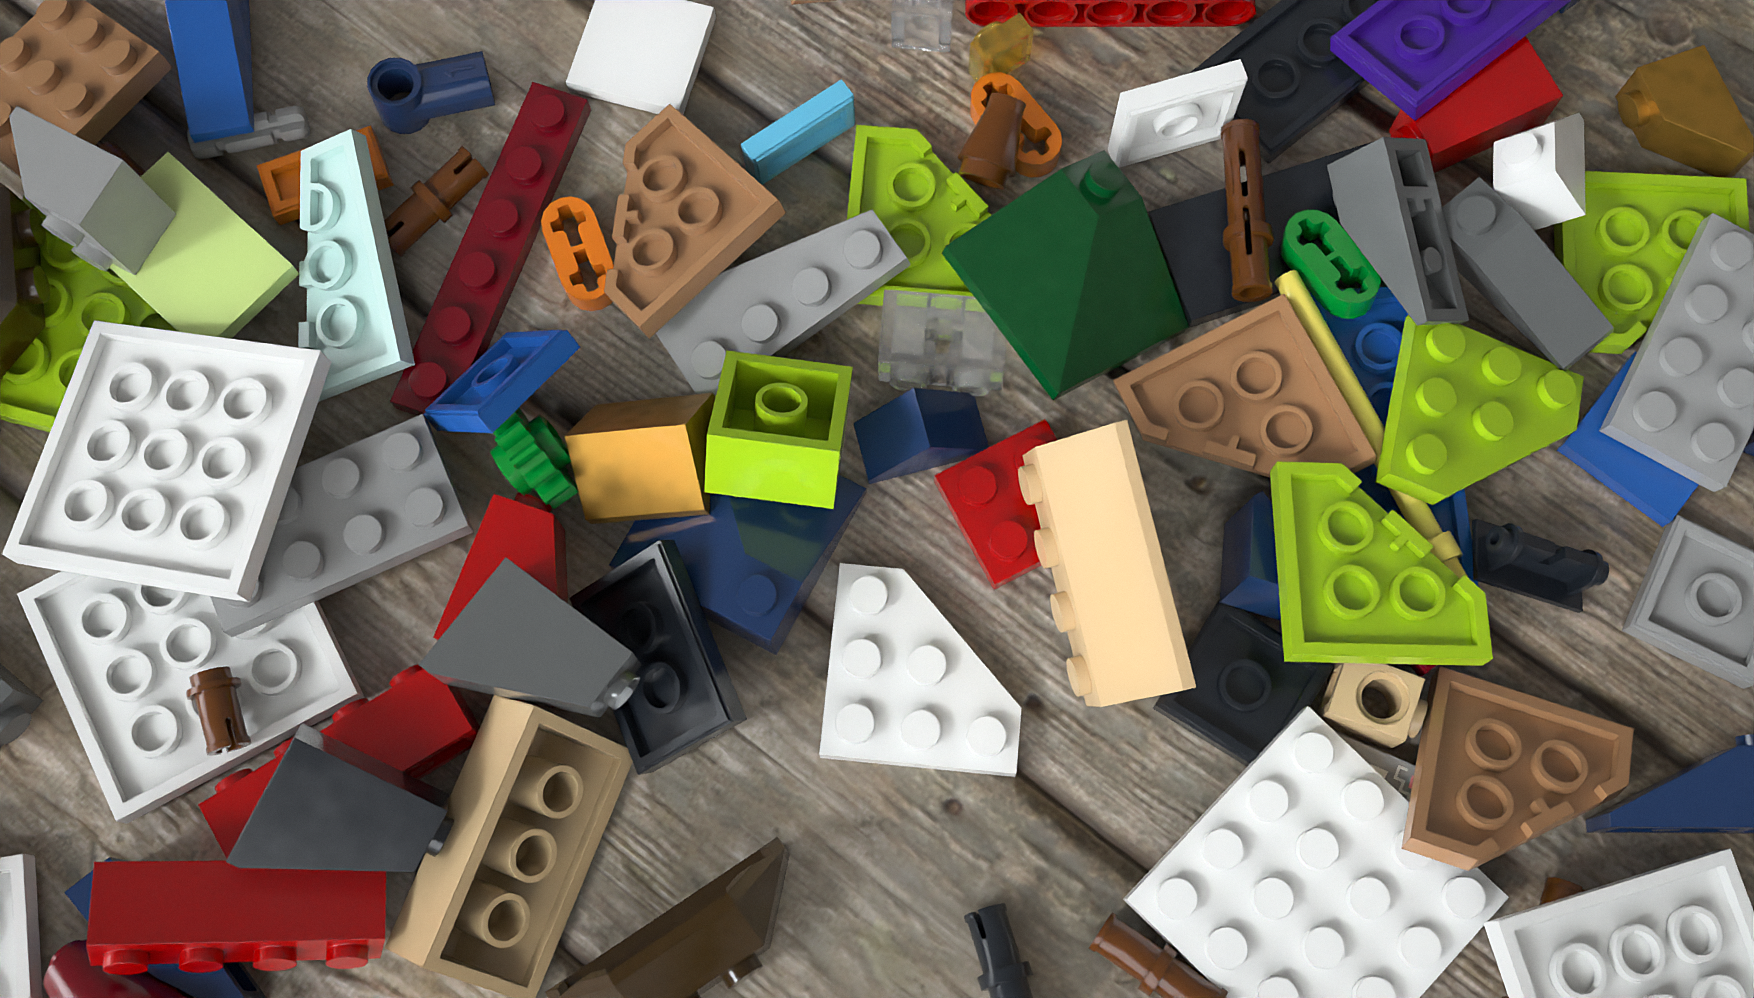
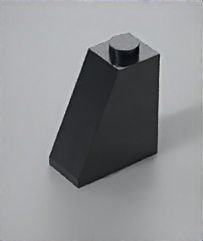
M301 723L226 862L238 868L414 872L424 853L434 857L437 856L450 833L454 819L446 816L449 794Z

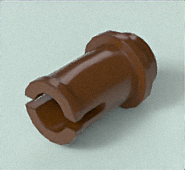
M228 666L204 670L190 676L192 688L186 691V696L188 700H195L207 745V755H219L223 753L222 749L226 748L228 753L250 745L251 739L247 734L236 689L242 685L240 678L232 677L231 669Z

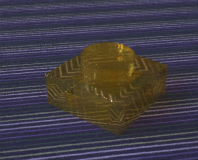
M1021 13L1004 23L999 21L990 23L974 37L970 43L968 73L975 82L989 73L1002 72L1009 74L1030 61L1034 30Z

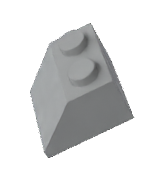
M16 106L9 118L24 195L28 201L47 216L41 225L58 238L73 245L74 247L71 251L96 268L106 272L110 265L114 264L136 275L176 213L124 160Z

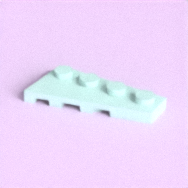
M349 129L301 150L300 228L308 231L305 260L299 262V286L307 288V322H299L298 348L320 350L331 361L318 402L415 365L367 139L365 135Z

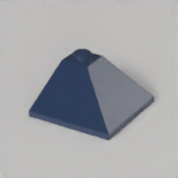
M839 475L834 509L711 493L708 515L635 520L609 566L614 570L659 540H674L706 619L777 655L867 493V488Z

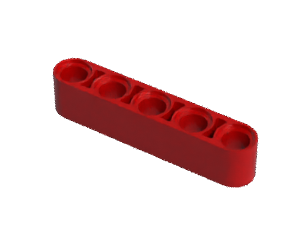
M965 0L966 18L973 24L985 27H1228L1243 24L1252 19L1256 14L1255 0Z

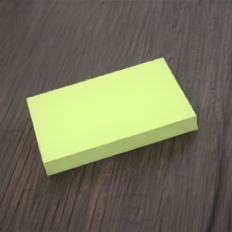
M169 152L140 178L176 213L175 217L136 275L114 264L110 265V268L178 332L230 339L299 275V272L288 260Z

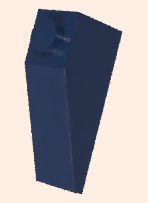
M1754 734L1735 737V747L1710 754L1585 820L1586 832L1754 834Z

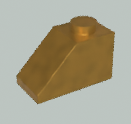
M1705 45L1637 67L1615 96L1618 101V111L1622 122L1626 127L1633 130L1640 146L1644 149L1711 176L1728 178L1733 177L1754 156V137Z

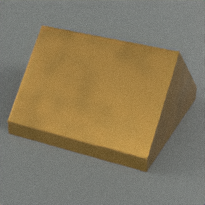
M713 393L596 404L565 435L585 520L590 524L708 515L711 493L704 492L706 444L716 396Z

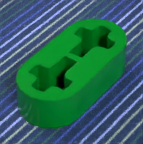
M1304 210L1290 218L1280 244L1281 256L1291 270L1298 271L1306 288L1330 314L1342 319H1354L1366 314L1371 309L1378 293L1381 277L1348 233L1333 217L1319 210ZM1301 235L1309 241L1319 238L1322 241L1320 249L1314 243H1308L1304 246L1300 244ZM1340 279L1346 285H1352L1357 282L1361 286L1359 293L1352 288L1341 291L1337 288Z

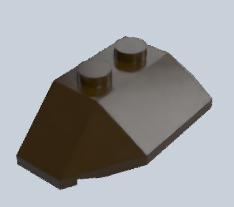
M0 183V380L44 329V303H47L50 299V286L47 276L41 268L40 246H43L46 242V230L41 225L43 220L37 210L31 209L2 183Z
M776 837L716 879L545 992L547 997L701 998L700 995L722 980L728 989L737 986L763 967L758 956L770 949L790 856L789 852L781 840Z

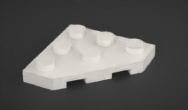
M840 563L820 742V758L1015 777L1022 709L904 569Z

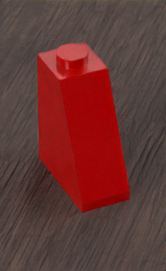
M1524 36L1416 121L1400 109L1389 129L1390 137L1426 139L1433 172L1436 173L1493 147L1495 141L1544 124L1562 99L1563 94L1528 38Z
M520 492L516 494L514 500L493 494L433 638L437 641L505 558H508L568 604L565 529L555 515L551 513L552 507L550 504L546 505L543 500L529 494L523 496Z

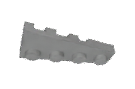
M869 210L721 272L659 329L656 334L695 393H713L716 396L726 350L784 357L909 267L911 263L874 211Z

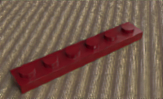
M532 82L412 350L415 365L404 369L390 402L396 409L416 416L424 414L426 412L425 409L487 351L540 230L543 212L553 200L590 115L591 108L588 99Z

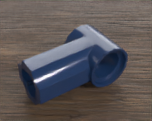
M483 51L416 65L400 57L387 58L378 62L371 69L367 77V88L383 125L390 131L398 134H412L420 131L428 124L431 118L495 105ZM401 92L410 93L404 99L396 101L390 100L394 95L399 94Z

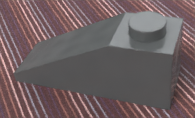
M1382 137L1328 164L1327 167L1333 189V200L1337 207L1340 224L1416 325L1461 324L1469 321L1426 139Z
M1480 177L1442 207L1457 271L1560 370L1566 371L1613 333L1614 327L1527 221Z

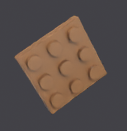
M43 1L37 8L36 14L17 33L0 43V162L21 179L9 118L16 106L96 145L173 66L158 50L87 1Z

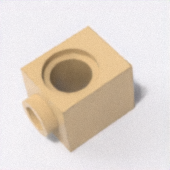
M1333 663L1334 667L1330 672L1317 715L1334 730L1387 750L1405 742L1407 736L1411 738L1416 737L1423 724L1428 706L1427 701L1420 699L1425 678L1387 664ZM1364 688L1376 689L1385 696L1389 706L1386 719L1376 718L1365 710L1362 704V691Z

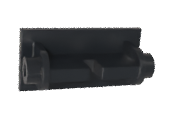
M1479 519L1472 520L1473 580L1580 613L1583 611L1582 591L1594 585L1599 586L1608 578L1609 565L1597 551L1591 549L1580 551L1568 546L1562 547L1556 545L1553 541L1525 533L1520 526L1512 523L1498 526Z

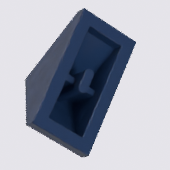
M912 388L853 423L869 484L960 462L989 448L974 393Z
M1262 490L1254 495L1224 524L1219 603L1281 621L1273 506Z

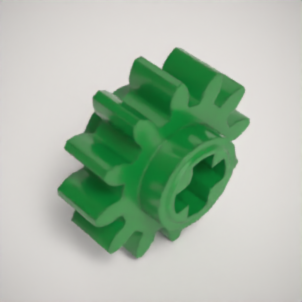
M518 408L493 432L496 437L494 440L498 445L491 449L490 453L506 479L523 496L536 490L546 505L550 504L555 510L578 493L576 482L567 472L569 470L566 466L571 463L568 448L556 429L542 415L539 414L529 421L522 410Z

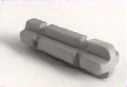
M290 106L276 109L275 115L267 111L254 114V132L198 143H194L190 137L189 129L187 135L194 157L207 159L223 155V150H226L228 153H236L279 144L280 138L287 142L307 138L310 135V125L303 107Z

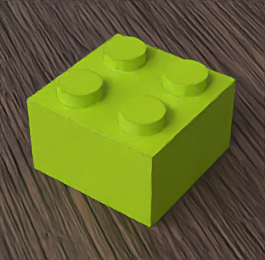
M726 350L707 432L704 492L834 509L847 424L853 367Z

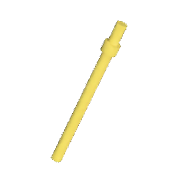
M1289 271L1277 278L1274 283L1280 294H1285L1377 455L1376 463L1374 464L1378 469L1385 427L1298 271ZM1387 487L1406 522L1434 546L1430 552L1459 578L1463 575L1467 576L1458 560L1463 555L1451 532H1443L1428 504Z

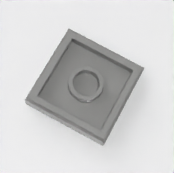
M1677 514L1664 529L1622 631L1740 688L1745 689L1753 686L1754 550Z

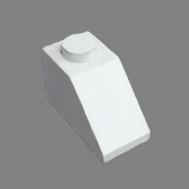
M1580 113L1494 142L1493 190L1514 208L1533 230L1586 215L1584 119Z

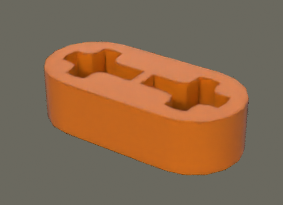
M1002 72L989 73L982 76L974 84L971 92L970 114L974 124H977L986 109L987 97L991 93H1002L1023 101L1026 107L1022 116L1021 131L1034 144L1041 140H1044L1046 143L1043 155H1040L1036 150H1031L1025 154L1023 152L1024 136L1020 132L1016 172L1030 178L1042 177L1050 173L1057 166L1062 147V135L1055 122L1013 76Z
M571 196L559 198L550 203L545 209L541 225L561 284L572 304L579 309L586 311L602 310L612 303L605 294L604 288L607 270L613 269L614 263L599 223L590 205L581 198ZM574 217L575 222L578 224V232L583 242L573 247L563 231V221ZM590 261L594 273L599 277L597 278L599 288L587 291L584 284H581L583 276L578 264Z

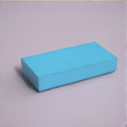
M839 80L741 143L746 171L760 184L763 185L855 125L854 95L843 80Z

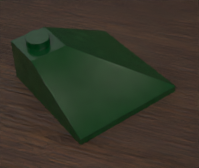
M1105 150L1061 168L946 245L942 251V255L1052 400L1183 334L1189 327L1142 196Z

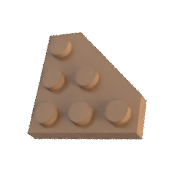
M671 104L667 105L625 144L623 165L627 170L624 194L618 195L612 238L617 244L614 267L607 270L604 292L610 300L649 339L786 214L780 201Z
M1285 294L1113 380L1143 441L1269 478L1270 470L1277 461L1342 463L1353 474L1376 463L1377 455Z
M1439 666L1430 680L1427 697L1428 706L1422 726L1401 849L1470 871L1616 798L1629 784L1634 728Z

